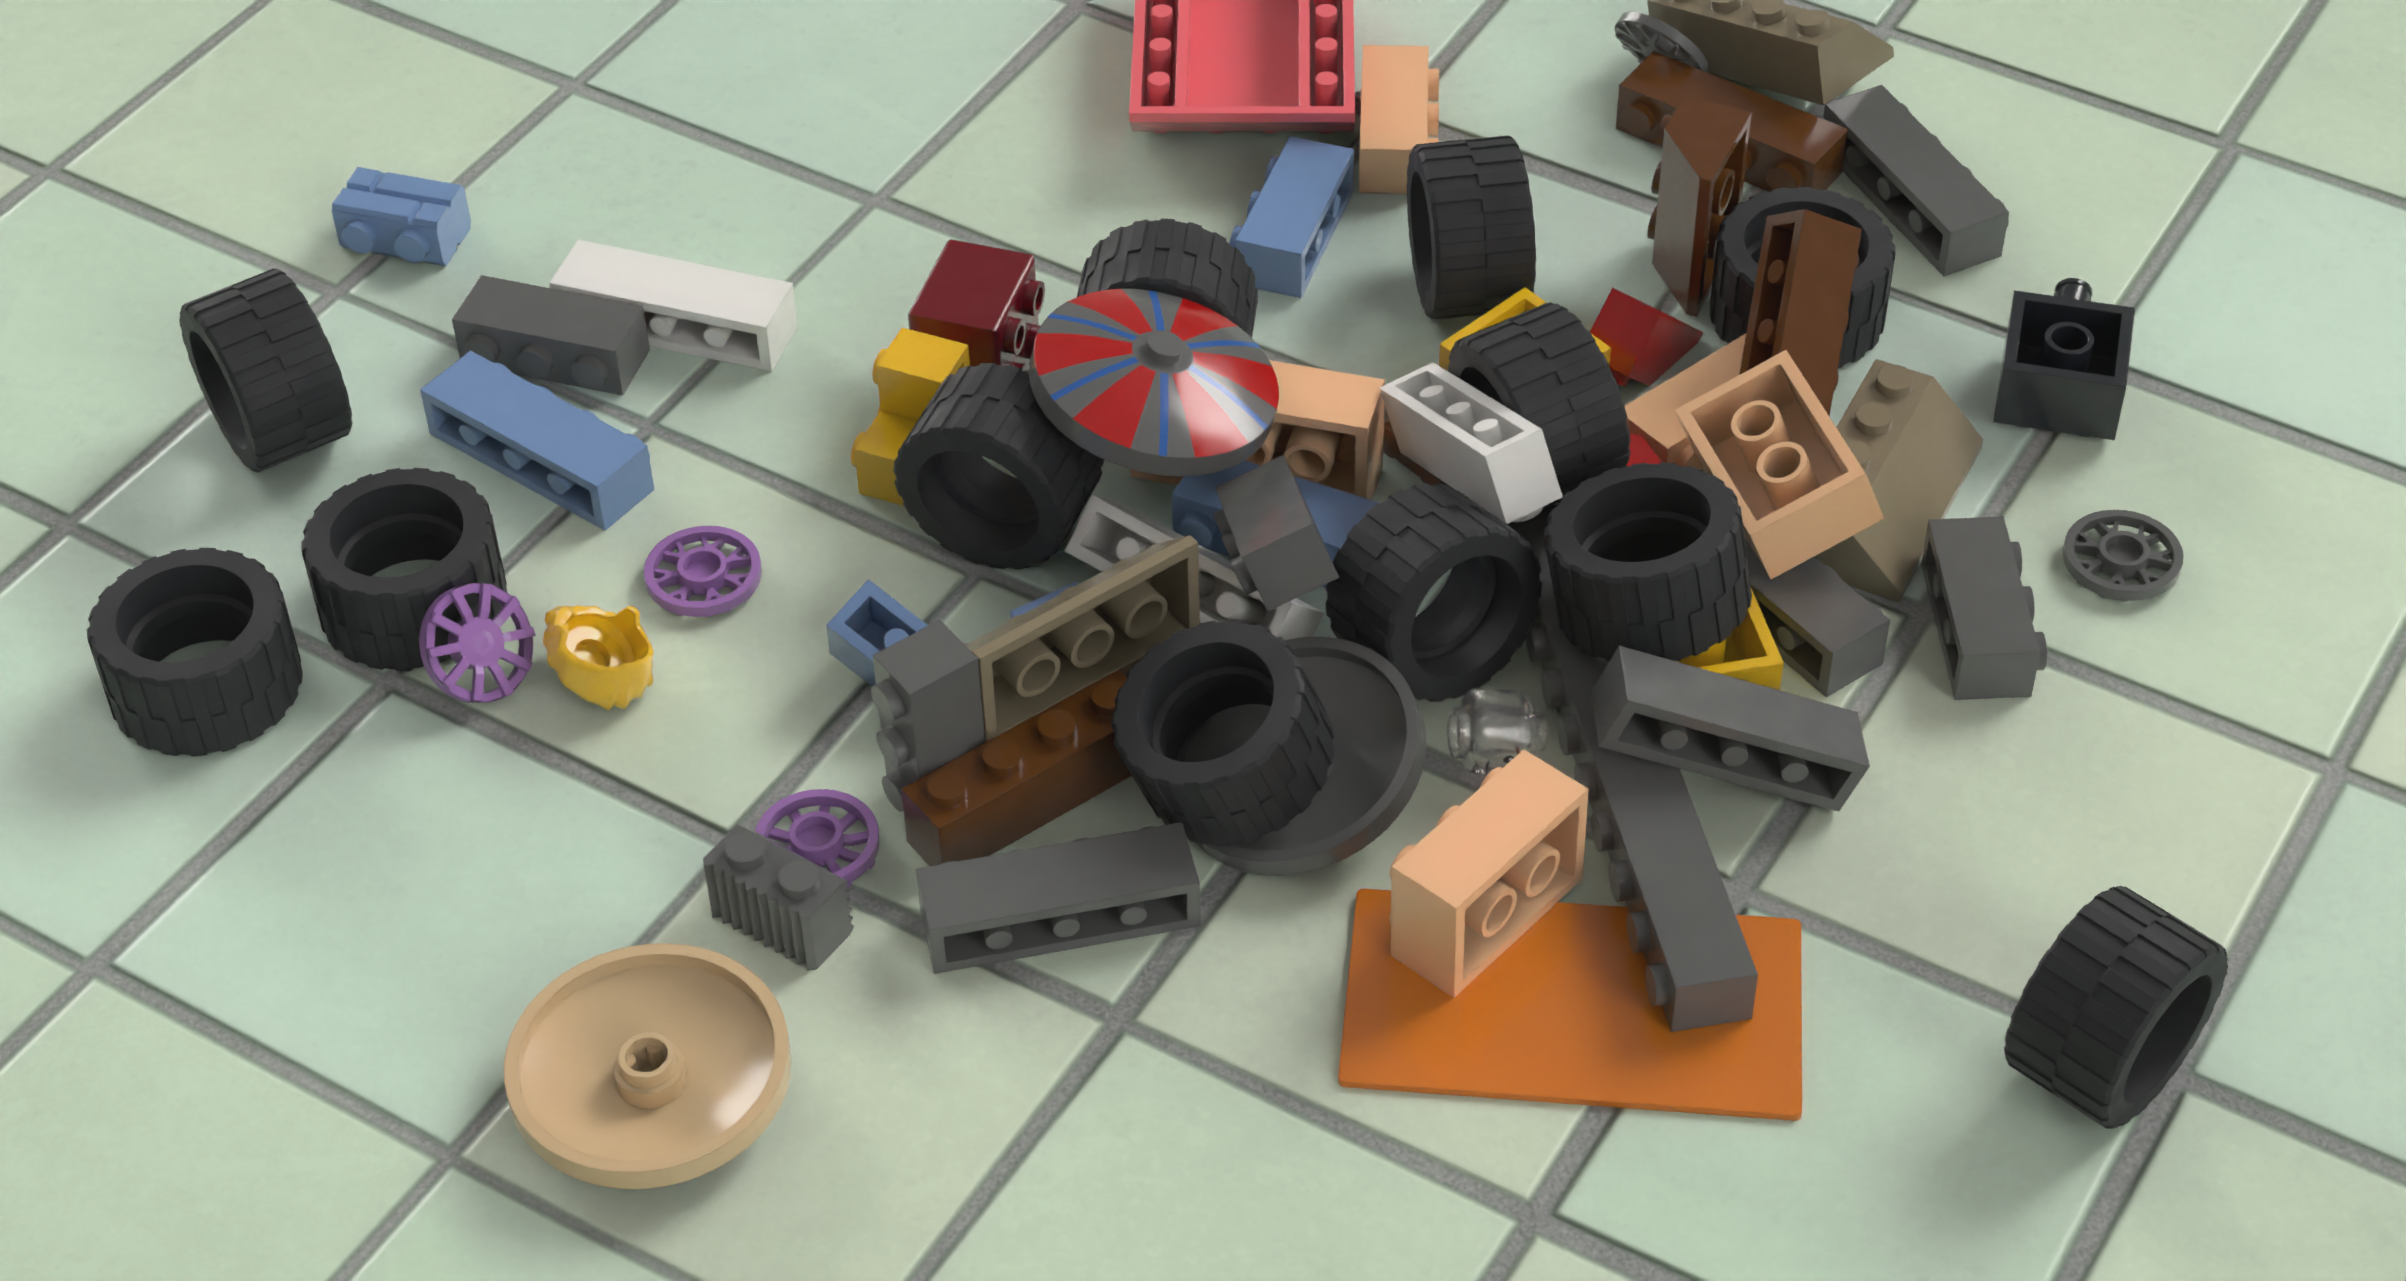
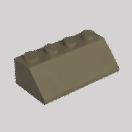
M1647 0L1649 16L1675 28L1700 49L1709 65L1707 73L1823 106L1894 57L1893 46L1855 22L1830 16L1823 10H1807L1788 5L1782 0Z
M1875 359L1836 428L1865 471L1885 519L1814 557L1824 565L1835 570L1839 577L1850 587L1900 602L1921 563L1928 520L1945 518L1982 449L1983 438L1933 376Z
M1189 535L1154 544L1129 558L1118 561L1112 567L1077 586L1065 589L1058 596L1032 610L1011 618L1002 626L970 643H966L965 646L978 658L985 743L1117 670L1126 675L1133 665L1138 663L1155 644L1162 643L1170 638L1171 634L1179 630L1199 626L1198 542Z

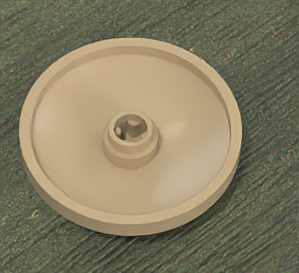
M671 943L635 945L603 953L574 966L549 983L536 995L518 1019L510 1035L504 1059V1084L510 1110L519 1132L532 1150L545 1162L560 1172L590 1184L620 1189H649L685 1182L711 1172L742 1153L765 1131L781 1107L788 1089L792 1064L791 1046L785 1017L777 999L766 984L747 967L725 955L701 947Z

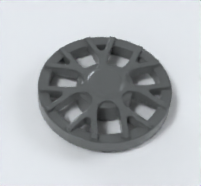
M1625 12L1615 25L1616 38L1623 44L1624 50H1628L1634 55L1640 64L1655 51L1707 72L1709 69L1708 62L1700 49L1678 30L1659 19L1639 12Z
M2103 510L2082 517L2067 532L2063 547L2065 566L2078 584L2103 598L2122 600V602L2153 599L2168 591L2180 576L2184 558L2182 546L2169 528L2147 515L2127 510ZM2106 525H2113V528H2108ZM2119 525L2137 528L2139 529L2138 535L2129 531H2118ZM2094 528L2103 537L2097 543L2086 535L2085 532ZM2145 531L2151 535H2144L2143 533ZM2161 542L2167 549L2150 554L2149 546ZM2075 553L2096 556V560H2078ZM2146 567H2153L2168 572L2161 577L2145 569ZM2104 572L2112 576V578L2106 581L2095 576V574ZM2135 578L2141 585H2126L2124 579Z

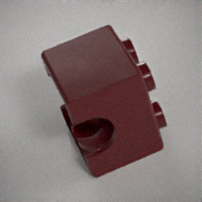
M948 240L908 312L909 329L967 344L970 365L973 367L979 366L981 363H995L998 366L1010 365L1021 368L1022 371L1029 373V361L1037 332L1041 327L1038 322V315L1042 309L1045 296L1044 282L1036 280L1035 259L1033 255L958 240Z

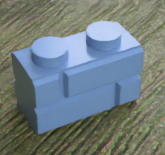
M357 167L347 181V188H342L332 203L331 211L340 246L349 248L357 253L371 252L399 257L411 263L426 262L447 266L457 251V244L460 245L471 227L465 188L462 185L390 172L383 173L379 170Z

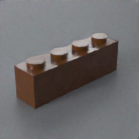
M1655 51L1619 84L1616 129L1654 145L1662 118L1666 114L1672 116L1685 95L1751 112L1744 182L1768 192L1773 191V189L1786 187L1787 189L1812 187L1813 189L1826 191L1842 174L1848 129Z
M1806 209L1767 216L1739 375L1787 350L1821 405L1830 416L1833 393L1838 383V364L1843 335L1849 320L1848 306L1853 277L1859 262L1858 248L1862 229Z
M1117 670L901 788L906 839L909 845L929 866L949 861H963L990 856L1131 777V773L1116 750L1113 742L1115 734L1111 729V715L1116 705L1114 700L1118 689L1123 686L1127 677L1120 670Z

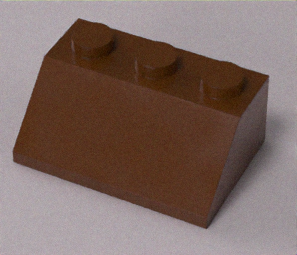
M1685 95L1672 116L1664 115L1657 131L1655 147L1662 150V160L1655 170L1651 193L1658 195V204L1651 215L1647 237L1654 240L1652 265L1684 312L1697 317L1711 293L1716 241L1720 224L1724 217L1730 214L1731 209L1742 202L1752 113Z

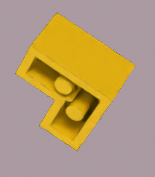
M901 328L889 347L880 350L872 371L873 382L878 384L880 402L878 413L868 430L858 434L851 451V464L856 467L859 494L904 506L902 497L897 493L895 486L896 475L893 472L898 450L941 383L950 374H956L958 369L970 365L967 344Z

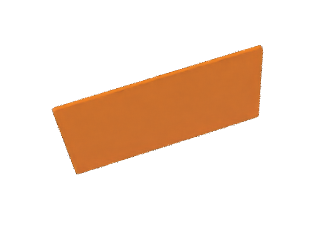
M1362 888L1357 891L1338 1083L1340 1086L1797 1121L1801 1118L1802 960L1801 922L1798 919L1736 915L1758 973L1752 1019L1671 1032L1662 1005L1653 1006L1650 1002L1645 982L1647 962L1644 953L1635 954L1631 948L1627 932V914L1629 913L1627 907L1557 902L1453 998L1391 956V924L1389 922L1391 890Z

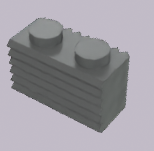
M737 824L703 858L712 918L722 917L723 924H733V930L743 928L744 935H754V941L764 940L765 947L775 946V953L785 952L786 959L796 958L797 965L807 964V971L818 969L852 933L854 925L851 924L853 916L850 915L852 908L849 907L851 899L847 897L850 890L846 889L848 881L747 826Z

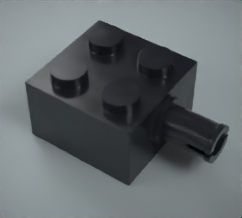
M2078 278L2061 280L2055 286L2056 292H2054V296L2014 290L2004 343L1993 422L2015 425L2022 428L2075 434L2082 437L2115 440L2127 386L2135 308L2092 302V288L2087 282Z

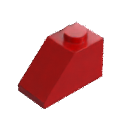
M1613 287L1590 330L1592 335L1611 347L1609 368L1617 384L1626 387L1630 378L1651 386L1698 344L1704 333Z

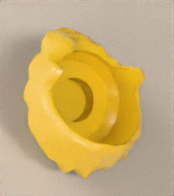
M576 605L557 606L546 612L544 621L547 629L544 631L543 644L547 649V662L551 668L555 669L561 683L579 697L608 711L614 706L625 709L633 699L642 697L646 687L652 686L654 681L652 674L654 650L640 624V612L637 608L627 606L618 613L603 611L597 606Z

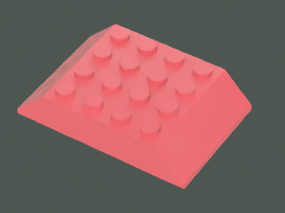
M1135 0L1129 123L1132 131H1152L1155 133H1167L1170 131H1207L1210 133H1222L1225 131H1262L1265 133H1277L1280 131H1317L1320 133L1354 131L1353 0Z

